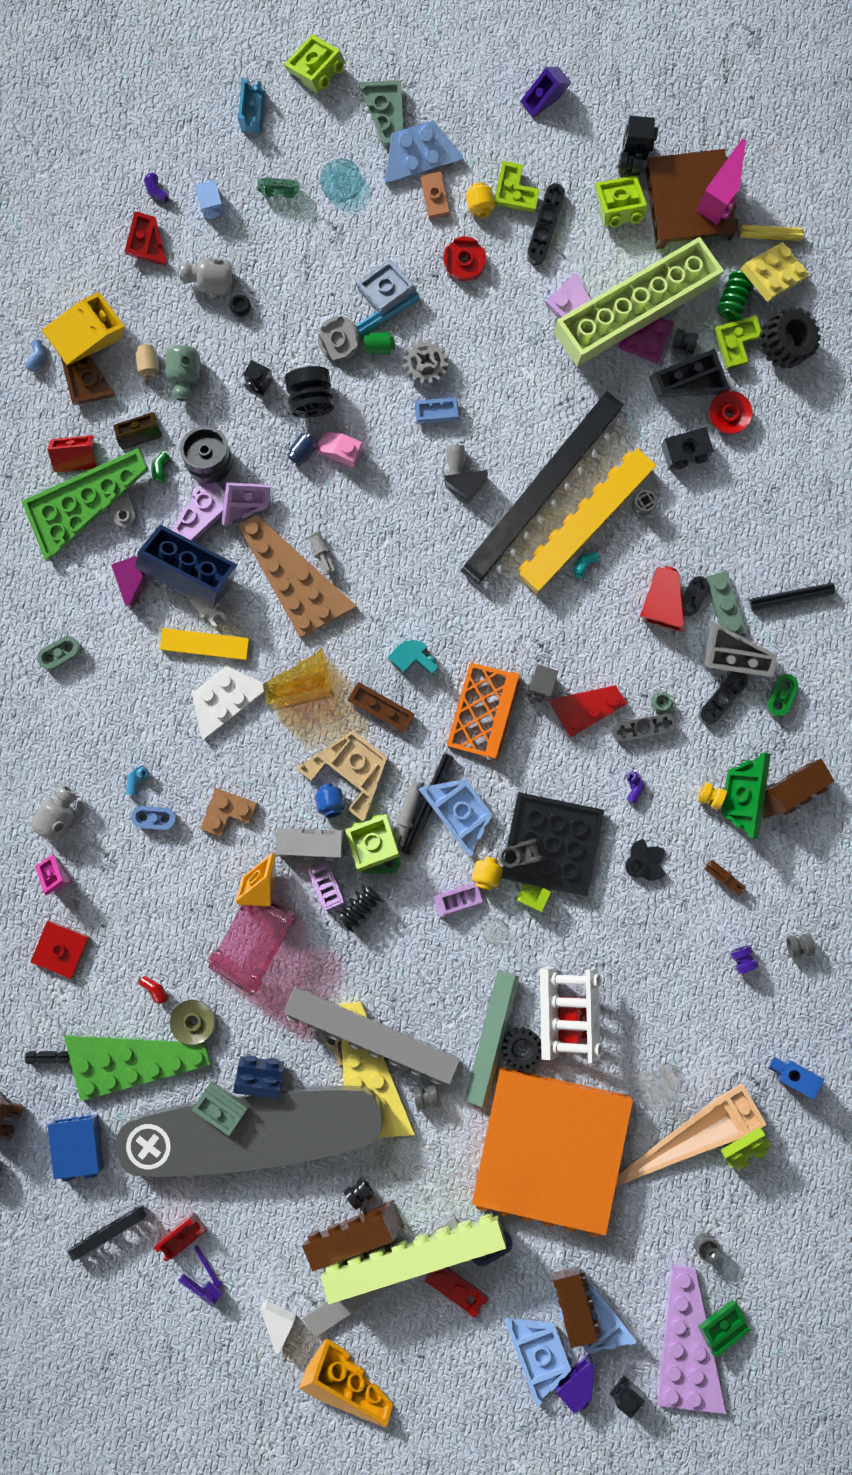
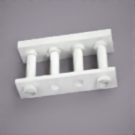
M557 967L540 969L542 1060L557 1058L560 1052L588 1054V1063L601 1060L603 1046L600 1043L599 1017L601 976L598 974V968L586 970V976L559 975ZM559 984L586 985V999L559 998L557 986ZM558 1008H587V1022L560 1020L558 1018ZM560 1029L587 1031V1045L560 1043L558 1041V1031Z

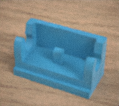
M242 78L238 114L241 131L262 133L266 91L263 90L260 81L256 82V86H252L247 78Z

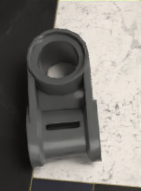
M538 839L527 840L502 849L498 856L500 864L505 867H516L543 860V856H540L537 847ZM507 851H511L515 855V860L511 864L506 863L504 860V854Z

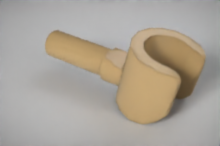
M326 1037V1045L332 1048L338 1066L342 1065L343 1062L338 1048L339 1041H336L334 1045H330L329 1039Z

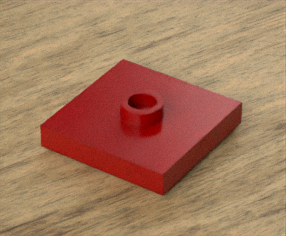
M49 920L46 922L30 963L72 979L90 936Z

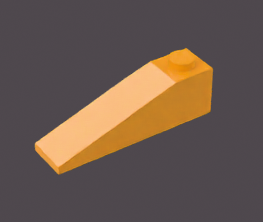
M325 1339L307 1365L299 1389L319 1401L379 1426L387 1427L393 1403L376 1384H372L363 1374L365 1371L360 1366L357 1367L349 1358L351 1355L344 1348L329 1339Z

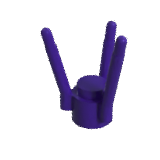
M195 1246L194 1249L213 1282L207 1281L201 1287L185 1274L181 1275L178 1282L212 1306L223 1294V1291L219 1288L222 1283L215 1276L200 1248Z

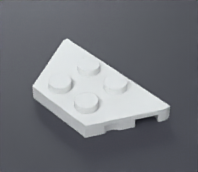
M228 666L224 667L192 693L201 738L203 740L207 739L270 689V687Z

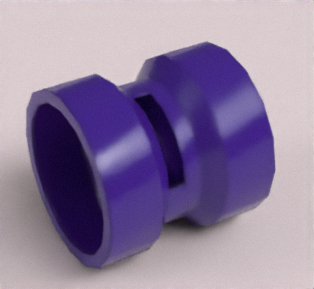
M751 945L742 946L730 952L732 959L737 963L736 970L738 974L750 972L759 967L757 960L753 958Z

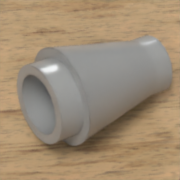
M449 445L448 451L445 452L450 475L463 473L467 453L465 446Z

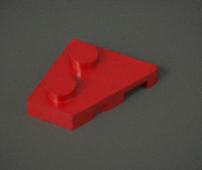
M134 211L124 251L125 255L166 266V258L156 217Z

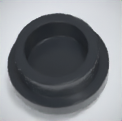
M236 295L230 301V310L237 317L246 316L251 310L250 300L244 295Z

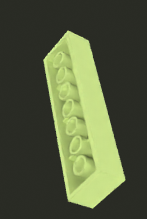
M698 237L556 321L553 333L578 367L715 286L724 270L702 239Z
M492 1213L480 1216L479 1221L472 1223L471 1219L458 1223L457 1228L450 1230L449 1226L436 1230L437 1233L429 1237L428 1233L416 1236L413 1242L407 1243L406 1240L394 1243L390 1249L385 1250V1247H380L372 1250V1253L364 1257L362 1253L351 1257L346 1263L342 1264V1261L329 1265L321 1275L328 1304L506 1249V1239L499 1216H493Z

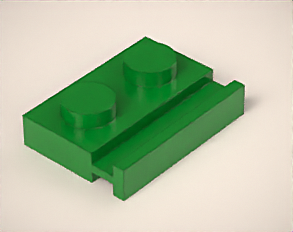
M734 1300L729 1301L698 1325L707 1346L711 1349V1354L715 1357L721 1355L751 1331L746 1324L747 1321L738 1303Z

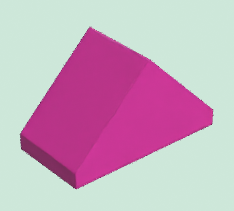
M54 854L35 866L43 893L46 896L58 893L73 882Z

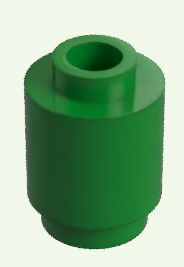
M390 332L364 335L365 353L389 355L391 350H395V336L390 337Z

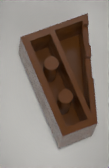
M822 758L804 765L788 774L779 782L768 786L769 788L765 792L763 819L780 813L788 815L796 810L795 806L797 804L804 805L813 800L811 797L813 794L820 795L829 790L828 785L833 783L834 779Z
M580 1266L553 1272L552 1281L554 1287H556L558 1303L562 1310L571 1348L598 1342L597 1334H601L598 1319L593 1320L591 1310H595L592 1296H587L585 1287L589 1286L586 1273L581 1272Z

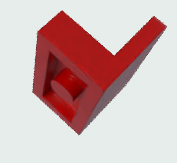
M94 436L50 439L47 450L53 471L65 472L95 468L97 464L93 452L95 446Z
M559 996V998H580V999H586V996H578V997H564V996ZM559 1007L558 1018L565 1021L587 1022V1008ZM560 1029L558 1031V1041L575 1044L587 1042V1031Z

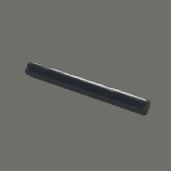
M443 754L430 786L444 783L454 760L452 755ZM425 798L405 842V846L402 849V852L409 856L414 854L433 809Z

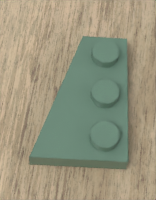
M401 80L359 82L360 90L383 147H389L392 133L403 130Z

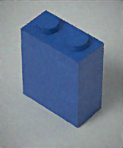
M98 1114L57 1119L48 1124L53 1179H61L62 1182L74 1180L76 1176H84L85 1179L96 1177L97 1173L104 1168Z

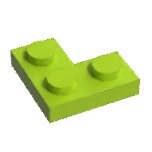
M502 161L494 198L495 205L535 213L540 189L519 185L523 169L522 164Z
M756 315L714 328V334L726 370L748 363L743 343L761 339L759 337L761 329Z

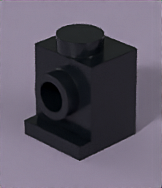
M250 360L243 373L246 381L244 387L264 396L273 379L271 370Z
M625 1375L622 1376L610 1392V1395L614 1397L617 1408L630 1419L645 1402L642 1390Z

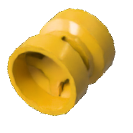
M705 782L699 791L697 802L710 804L711 808L719 810L724 802L727 791L722 788L716 789L711 783Z

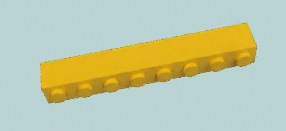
M637 448L633 453L628 451L621 459L622 465L619 468L614 466L606 475L608 477L604 484L599 482L592 490L594 494L588 500L585 497L577 506L579 510L574 515L570 513L562 522L564 526L560 530L556 528L549 535L548 539L550 541L545 546L541 544L534 551L535 557L530 562L526 560L519 567L520 573L518 578L536 595L653 472L656 464Z

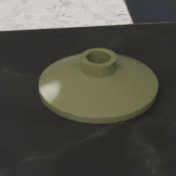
M192 999L180 1003L175 1007L170 1017L172 1034L178 1041L187 1045H196L204 1042L211 1035L215 1025L212 1010L207 1004L199 1000ZM191 1017H195L197 1019L196 1025H192L190 1023Z

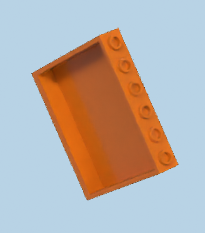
M500 1066L474 1187L472 1205H475L476 1209L481 1211L492 1209L498 1211V1214L503 1216L514 1214L520 1216V1219L531 1222L533 1219L542 1221V1224L551 1227L557 1224L564 1226V1229L572 1232H577L579 1229L586 1231L590 1236L599 1237L600 1234L606 1236L633 1102L631 1095Z

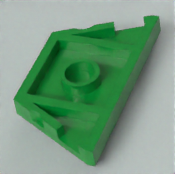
M769 753L759 754L760 757L754 760H747L739 767L735 766L727 770L725 784L727 793L722 804L721 814L727 819L732 820L735 826L743 829L750 838L759 839L771 758Z

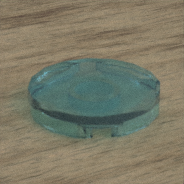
M339 158L331 160L321 170V189L325 196L332 201L342 203L349 199L352 200L361 190V172L357 165L348 159Z

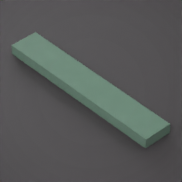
M503 970L497 971L465 1101L482 1108H487L520 977Z

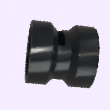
M621 151L618 174L625 175L626 173H631L633 176H640L643 154L635 153L630 155L628 152Z
M677 328L672 350H684L687 354L693 355L699 334L694 332L689 334L685 330Z
M363 1177L356 1181V1185L353 1187L349 1186L343 1191L346 1199L355 1210L362 1206V1202L370 1200L375 1196L371 1186Z

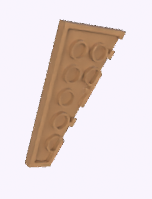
M257 514L238 524L300 639L357 608L348 597Z

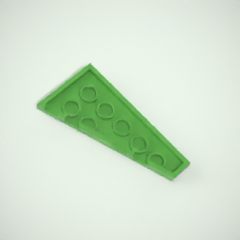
M139 448L21 501L46 561L51 560L149 470Z
M64 1036L80 1101L211 1065L206 1042L187 1045L180 1041L159 1039Z

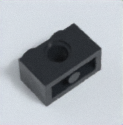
M629 115L623 136L622 152H628L630 155L642 153V160H647L649 152H653L654 141L657 140L658 127H655L654 117Z
M707 427L665 438L661 444L668 469L673 467L676 470L687 467L688 463L695 461L696 464L706 462L714 452ZM684 446L690 447V448L692 449L693 453H692V454H687V453H685L684 450H683V447H684Z

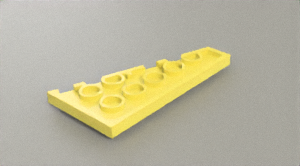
M362 1002L339 1003L340 1006L367 1017ZM341 1038L344 1085L365 1086L373 1090L380 1099L383 1111V1127L378 1138L415 1135L384 1057L382 1056L381 1059L373 1057L369 1054L370 1050L363 1047L361 1050H357L348 1045L349 1041Z

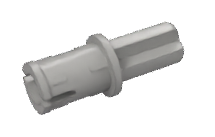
M314 532L308 536L315 552L314 557L318 559L324 575L332 574L335 571V567L329 555L330 549L326 548L321 532Z

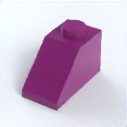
M137 556L111 564L124 604L129 609L134 608L147 582L145 573L135 569Z

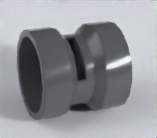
M649 490L640 491L632 502V509L635 514L639 516L649 515L657 503L655 494Z
M810 933L802 934L798 938L796 936H787L786 945L790 958H799L801 954L806 956L815 954V944Z
M435 1084L428 1085L425 1089L421 1087L413 1088L417 1111L424 1110L426 1106H431L432 1108L439 1107Z
M701 1233L695 1238L694 1248L703 1261L714 1262L719 1258L721 1253L720 1246L712 1235Z

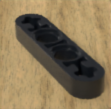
M558 183L551 184L546 189L527 251V259L532 265H540L546 259L565 196L563 186ZM554 191L558 192L555 204L551 203ZM544 211H553L555 214L554 218L546 219L543 216ZM539 230H546L549 236L541 239L537 236V232ZM538 244L541 245L540 255H538V258H535L534 253Z
M139 1205L68 1249L67 1253L72 1262L147 1217L149 1214L144 1205Z

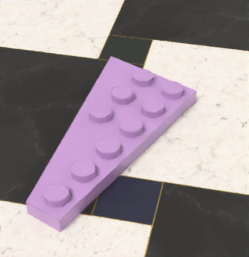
M671 1265L657 1403L658 1406L726 1414L714 1355L711 1354V1349L707 1346L698 1328V1325L706 1320L696 1270L690 1266Z

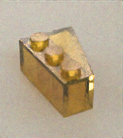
M323 649L318 650L316 654L308 659H303L290 670H285L262 684L266 703L271 712L334 697Z

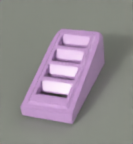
M328 861L308 869L324 911L345 902ZM324 869L327 870L326 874L319 876L317 878L315 877V873H318ZM330 878V882L319 886V881ZM333 885L334 890L325 894L322 893L323 889ZM333 894L337 895L338 898L326 902L325 898Z
M476 883L434 895L433 898L439 917L483 904L480 889L475 887ZM468 889L472 891L474 902H471ZM459 892H463L464 899L466 902L465 905H463ZM452 894H454L457 907L455 908L451 898ZM442 897H445L449 910H446Z

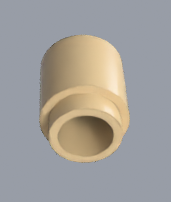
M152 345L138 346L135 353L138 375L143 376L144 379H153L160 372L157 351L154 350Z

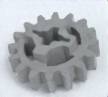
M422 338L419 339L418 345L412 342V349L406 348L405 352L407 355L403 356V362H405L403 370L407 371L406 377H413V384L420 381L421 387H423L425 382L432 386L433 380L439 383V376L445 377V370L449 368V363L446 362L449 360V356L444 354L445 347L439 349L438 341L434 345L431 344V338H428L427 343H424ZM436 355L438 356V358H439V360H440V365H439L438 362L435 360V356H436ZM412 360L413 363L417 365L415 370L413 369L411 364Z

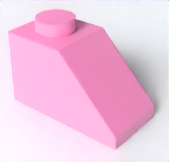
M323 432L317 445L318 447L315 450L316 453L355 469L363 451V445L361 441L342 433Z

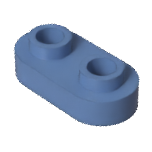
M139 806L133 810L131 820L139 828L168 830L176 824L177 816L170 808ZM143 813L147 814L146 821L141 820V815ZM164 815L169 816L167 823H164L162 820Z

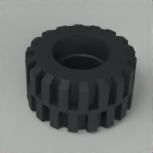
M795 307L786 308L763 325V330L759 335L762 339L759 341V344L763 346L761 351L767 355L766 359L768 362L773 361L772 365L776 367L780 365L782 369L787 367L790 369L816 353L815 350L820 345L818 341L821 340V335L818 334L820 328L816 326L815 323L817 321L815 318L812 319L810 317L811 314L808 311L804 313L802 308L797 310ZM785 331L792 336L794 345L788 341Z

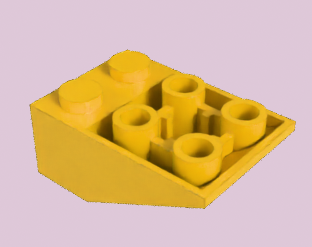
M97 292L80 300L41 331L68 366L120 341L125 326L101 293Z

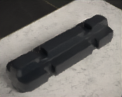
M28 1051L25 1054L26 1064H35L36 1062L37 1064H56L57 1062L59 1064H67L70 1061L68 1051H61L59 1053L58 1051H39L38 1053L36 1051Z

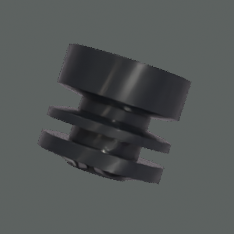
M307 366L286 373L284 379L286 391L290 394L288 403L292 416L312 418L325 415L334 410L332 391L328 390L331 387V381L327 368Z

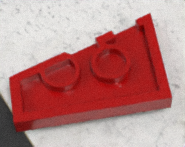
M616 685L548 700L570 738L627 704Z

